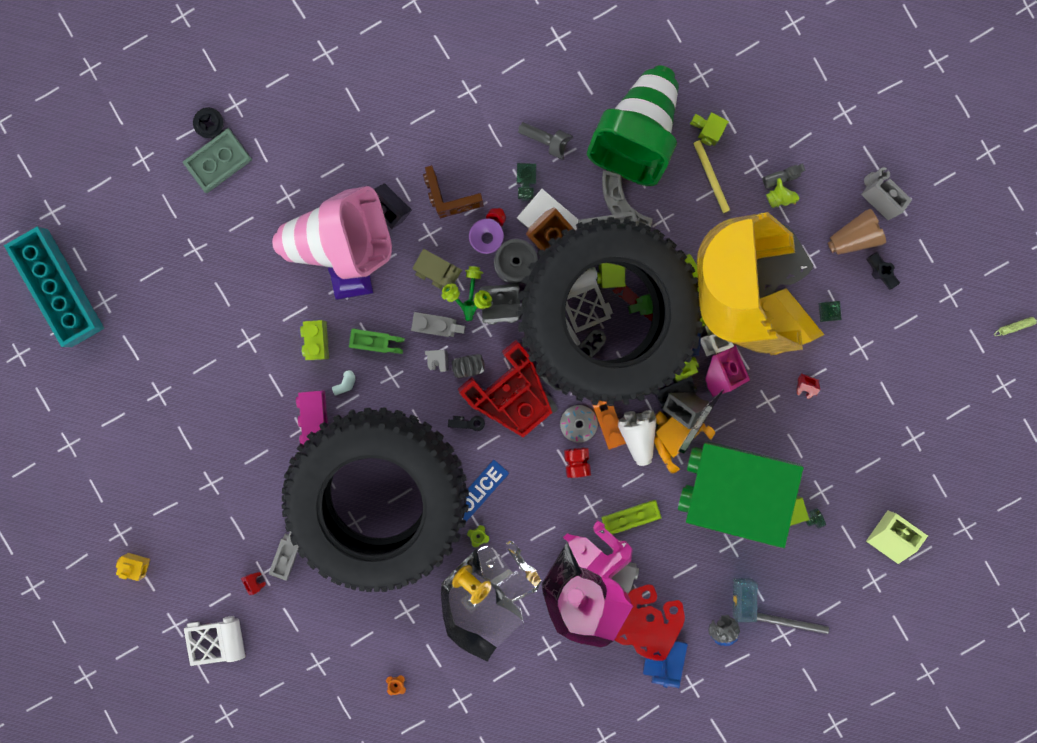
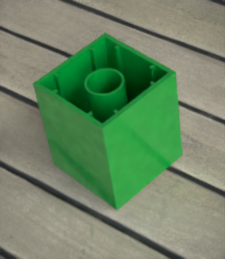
M706 442L703 449L698 447L692 448L687 471L697 474L694 486L686 484L683 487L678 510L688 513L686 519L688 524L785 549L804 467L800 463Z

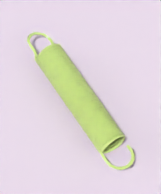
M1030 317L1001 327L998 331L1000 335L1004 336L1036 325L1037 320L1034 317Z

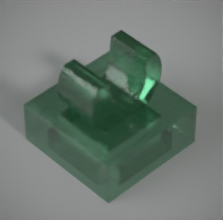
M840 301L818 303L820 322L842 320Z

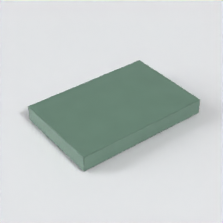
M227 128L185 159L183 163L203 191L209 193L251 162L252 158L233 132Z

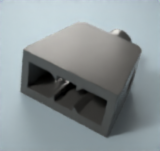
M692 392L669 393L663 410L688 429H692L704 408L709 404V401L701 399Z

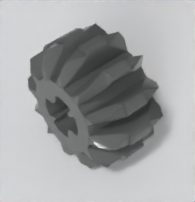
M473 354L455 358L452 361V371L455 377L463 378L483 373L485 364L482 355Z

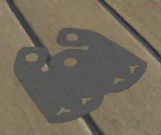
M781 223L793 233L795 253L756 260L759 298L772 294L780 284L791 285L800 281L810 273L814 266L795 233L786 224ZM801 266H807V268H804L803 272H801ZM789 273L791 275H794V277H790L789 279H787ZM765 284L771 285V287H767L766 290H764Z

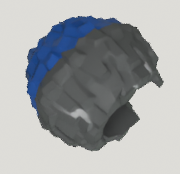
M721 615L717 625L714 620L709 624V635L720 646L734 644V642L738 641L740 634L738 622L729 617V615Z

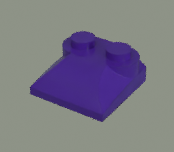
M328 267L335 300L373 294L370 275L342 279L335 273L333 267Z

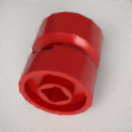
M589 448L564 450L565 461L568 462L566 466L567 478L591 475L590 464L587 463V460L590 459Z

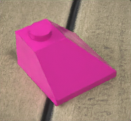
M736 345L712 357L705 378L712 397L717 396L723 389L722 394L730 392L750 381Z

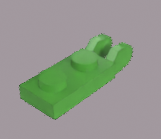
M351 329L349 348L403 354L401 348L388 347L389 340L402 343L405 341V338L390 336V334Z

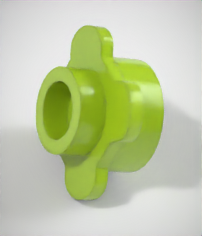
M479 525L474 530L470 529L467 533L473 547H478L489 541V536L486 535L483 525Z

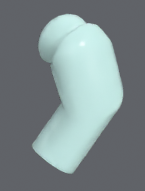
M345 371L342 383L332 387L335 396L350 391L353 388L356 377L352 371Z

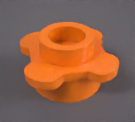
M404 676L387 677V693L389 695L405 693Z

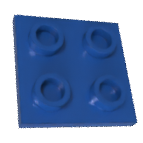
M675 641L667 658L662 661L645 658L643 674L652 676L651 682L654 684L663 685L664 688L670 686L679 689L688 644ZM657 651L656 653H654V655H657V654H658L659 656H661V654L659 653V651Z

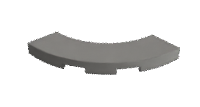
M603 170V196L611 214L635 212L637 224L642 222L651 227L653 218L638 213L626 201L622 189V177L616 173Z

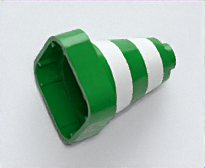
M658 65L654 69L644 71L616 108L607 109L603 112L587 150V156L591 162L639 185L655 186L658 184L677 145L676 138L671 132L679 84L675 79V73L670 68Z

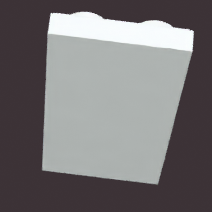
M543 189L537 193L517 217L529 229L544 212L555 207L575 230H577L576 224H578V219Z

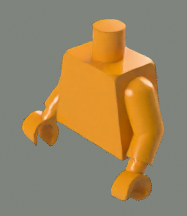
M658 411L655 416L656 423L659 426L655 429L654 444L663 462L667 464L666 467L669 472L676 473L680 468L672 462V458L680 453L678 450L691 429L685 427L671 415L667 418L661 411ZM703 423L696 434L697 436L700 432H704L711 440L715 435V430L709 425L706 427Z

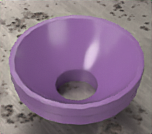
M481 219L471 227L469 241L477 252L491 254L496 252L502 245L504 233L502 227L496 221ZM485 233H490L493 236V241L489 244H485L482 241V236Z

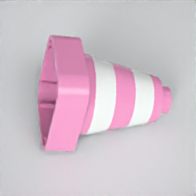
M369 186L344 190L324 201L319 208L282 224L272 240L275 252L286 261L333 267L335 273L342 279L370 275L387 263L392 253L391 238L379 197L375 190Z

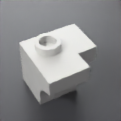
M707 325L705 328L708 335L699 338L706 356L734 347L732 342L716 336Z

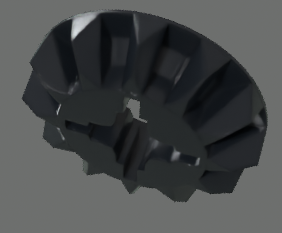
M210 107L202 108L193 118V127L201 137L214 138L221 134V130L224 128V119L216 109ZM211 119L215 125L209 126L207 129V125L203 122H208Z

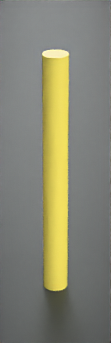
M698 140L693 144L723 213L730 211V208L701 140Z

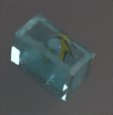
M733 578V617L737 622H757L758 583L751 578Z

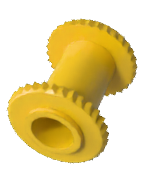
M466 565L455 574L452 586L454 588L462 586L472 595L471 603L478 604L490 592L491 583L489 581L481 583L472 575L473 567Z

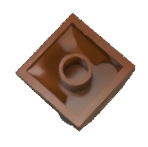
M553 207L544 212L529 227L526 235L539 250L545 251L546 248L551 246L548 243L550 239L562 238L563 230L567 229L569 231L574 228Z

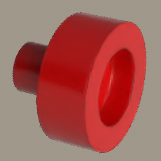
M492 208L486 215V219H492L502 227L506 221V215L503 209Z

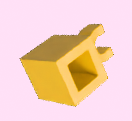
M127 553L117 560L116 575L119 576L118 578L125 580L129 578L139 581L146 576L150 559Z

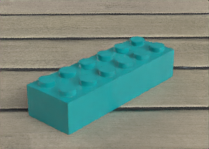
M37 226L4 245L61 347H73L105 329L48 229Z

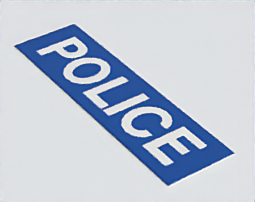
M495 460L487 466L467 489L469 490V496L466 497V505H469L468 512H465L464 518H462L466 522L509 474Z

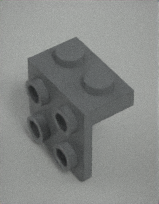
M519 284L480 287V290L488 292L492 297V305L489 308L482 309L483 323L491 325L504 321L514 323L522 319L521 315H516V311L520 307V299H518Z

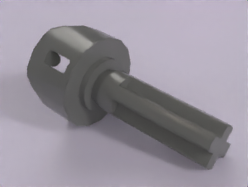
M524 122L521 123L518 131L522 135L548 145L549 154L561 160L565 159V146L573 139V135L558 130L553 136Z

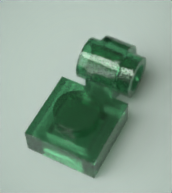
M517 163L516 184H523L522 187H518V199H522V201L533 199L534 188H530L529 184H536V164Z

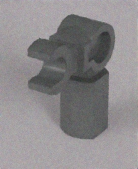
M802 163L764 176L762 178L763 184L768 189L777 186L778 178H781L782 184L786 180L787 182L801 177L802 172L806 171Z

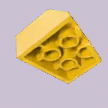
M787 288L759 298L760 306L767 316V320L763 322L772 324L770 332L801 330L802 345L825 335ZM782 352L770 353V355H777V354H780V353H782Z

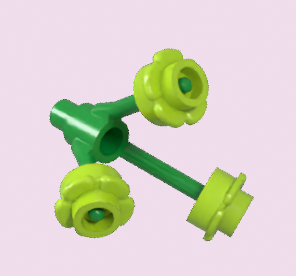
M469 266V269L465 270L466 278H471L469 299L462 303L458 298L460 291L456 284L445 285L441 295L448 302H457L462 311H464L466 321L473 320V315L477 308L485 309L492 305L491 295L484 290H480L479 293L477 292L473 301L475 279H481L483 272L480 271V267Z

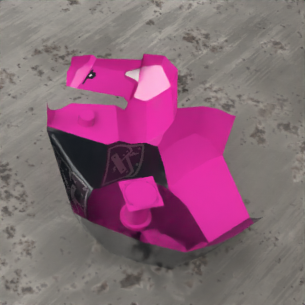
M598 520L593 527L594 532L613 549V554H604L586 537L567 533L563 537L567 543L542 582V590L549 616L557 633L580 644L605 647L614 641L633 608L626 591L611 579L631 562L633 549L625 540H617L604 528L605 524Z

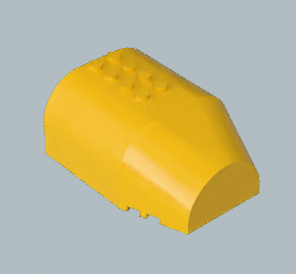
M769 212L725 220L716 225L705 236L697 256L700 311L705 324L716 336L752 351L778 353L803 350L801 330L770 332L772 324L763 322L767 320V316L760 306L756 260L795 253L793 233Z

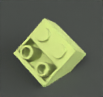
M887 510L866 542L899 564L916 553L928 535L898 514Z

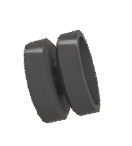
M508 240L500 246L495 254L493 261L494 270L498 277L506 283H522V279L525 276H529L532 271L528 268L530 263L538 261L537 253L533 246L524 240ZM513 258L515 261L519 260L517 265L512 262Z

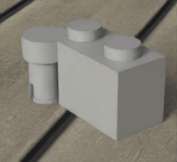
M882 167L877 172H871L865 176L864 183L866 188L861 195L889 221L903 213L912 199L891 179L883 183L884 180L890 177V172L888 170L884 173L887 168Z

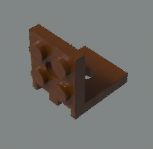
M433 166L425 167L426 173L423 174V178L427 188L431 189V192L428 193L432 207H436L440 219L484 207L481 193L444 203Z

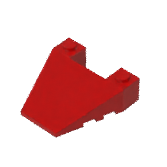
M515 340L502 351L503 355L513 365L511 369L486 390H483L476 380L471 377L458 388V391L472 408L487 415V417L497 421L521 437H525L553 412L534 364L528 358L529 354Z

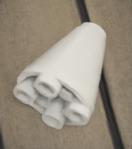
M647 410L637 414L634 411L626 412L624 417L618 420V428L636 464L639 466L648 465L652 462L656 429L654 411Z

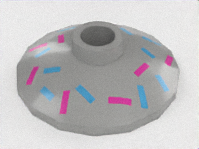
M574 405L568 408L562 414L560 420V428L563 435L576 443L591 439L598 427L595 413L589 407L583 405ZM582 421L583 426L580 428L576 427V422Z

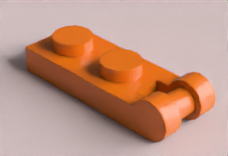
M598 401L597 405L592 404L608 449L626 444L618 428V417L614 406H607L608 409L601 411L599 406L607 405V402Z

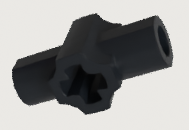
M878 252L873 253L866 259L873 268L872 276L874 279H881L889 290L900 284L894 275V265L884 262Z

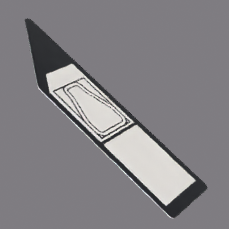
M724 389L704 408L678 452L683 454L686 452Z

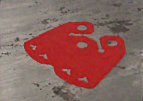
M644 585L635 588L628 593L633 608L614 640L622 645H633L636 652L645 658L656 661L665 660L685 621L683 604L679 600L668 601L663 605L666 619L669 621L665 624L660 610L652 606L637 608L638 604H650L657 600L654 586ZM644 591L650 592L648 599L642 597ZM671 607H677L678 612L671 614L669 611ZM648 614L654 615L652 622L646 620ZM647 646V651H645V649H642L641 647ZM657 651H659V653L661 654V656H659L658 654H657V655H654V653H656Z

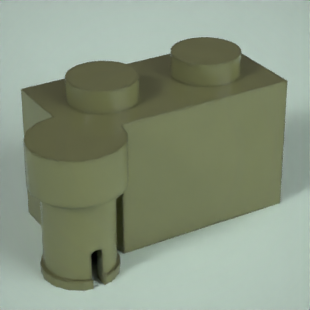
M424 248L412 268L416 271L415 275L423 280L427 277L433 281V286L441 290L447 284H455L462 272L460 268Z

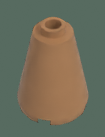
M872 209L865 210L829 237L830 242L827 244L832 253L836 252L839 255L881 246L886 243L884 231L882 228L880 229L879 221Z

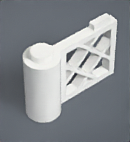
M595 267L590 268L577 279L567 298L576 297L581 299L577 310L570 308L568 302H566L565 309L575 333L611 319L610 314L613 313L609 302L605 304L597 285V271ZM594 288L597 294L595 301L591 302L584 299L587 291ZM583 301L593 304L589 315L579 311ZM595 306L603 308L604 317L599 319L592 317ZM578 313L588 317L585 325L577 327L575 322Z
M235 616L225 617L223 622L200 625L199 622L188 623L187 627L184 628L190 666L222 661L234 662L246 657L240 622ZM210 628L217 629L218 636L216 639L207 634ZM191 631H196L202 635L198 642L192 638ZM204 638L212 643L208 650L200 645ZM214 646L220 649V657H216L211 653ZM197 648L205 654L199 660H196L194 653Z

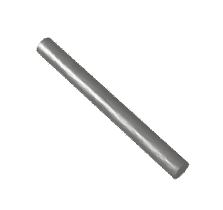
M757 612L752 613V620L823 634L829 633L828 626Z

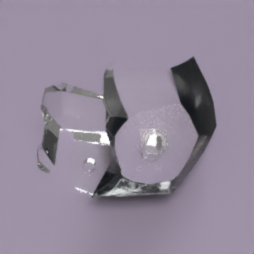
M513 541L506 543L507 550L520 567L519 571L512 572L497 550L491 549L489 546H483L475 549L441 583L442 613L447 636L463 650L487 662L495 649L522 623L524 629L522 610L514 601L537 592L542 582L537 570L526 563L520 555V548ZM466 565L473 567L472 575L481 583L485 581L491 583L490 592L478 604L471 603L472 595L462 586L459 588L452 586L455 574Z

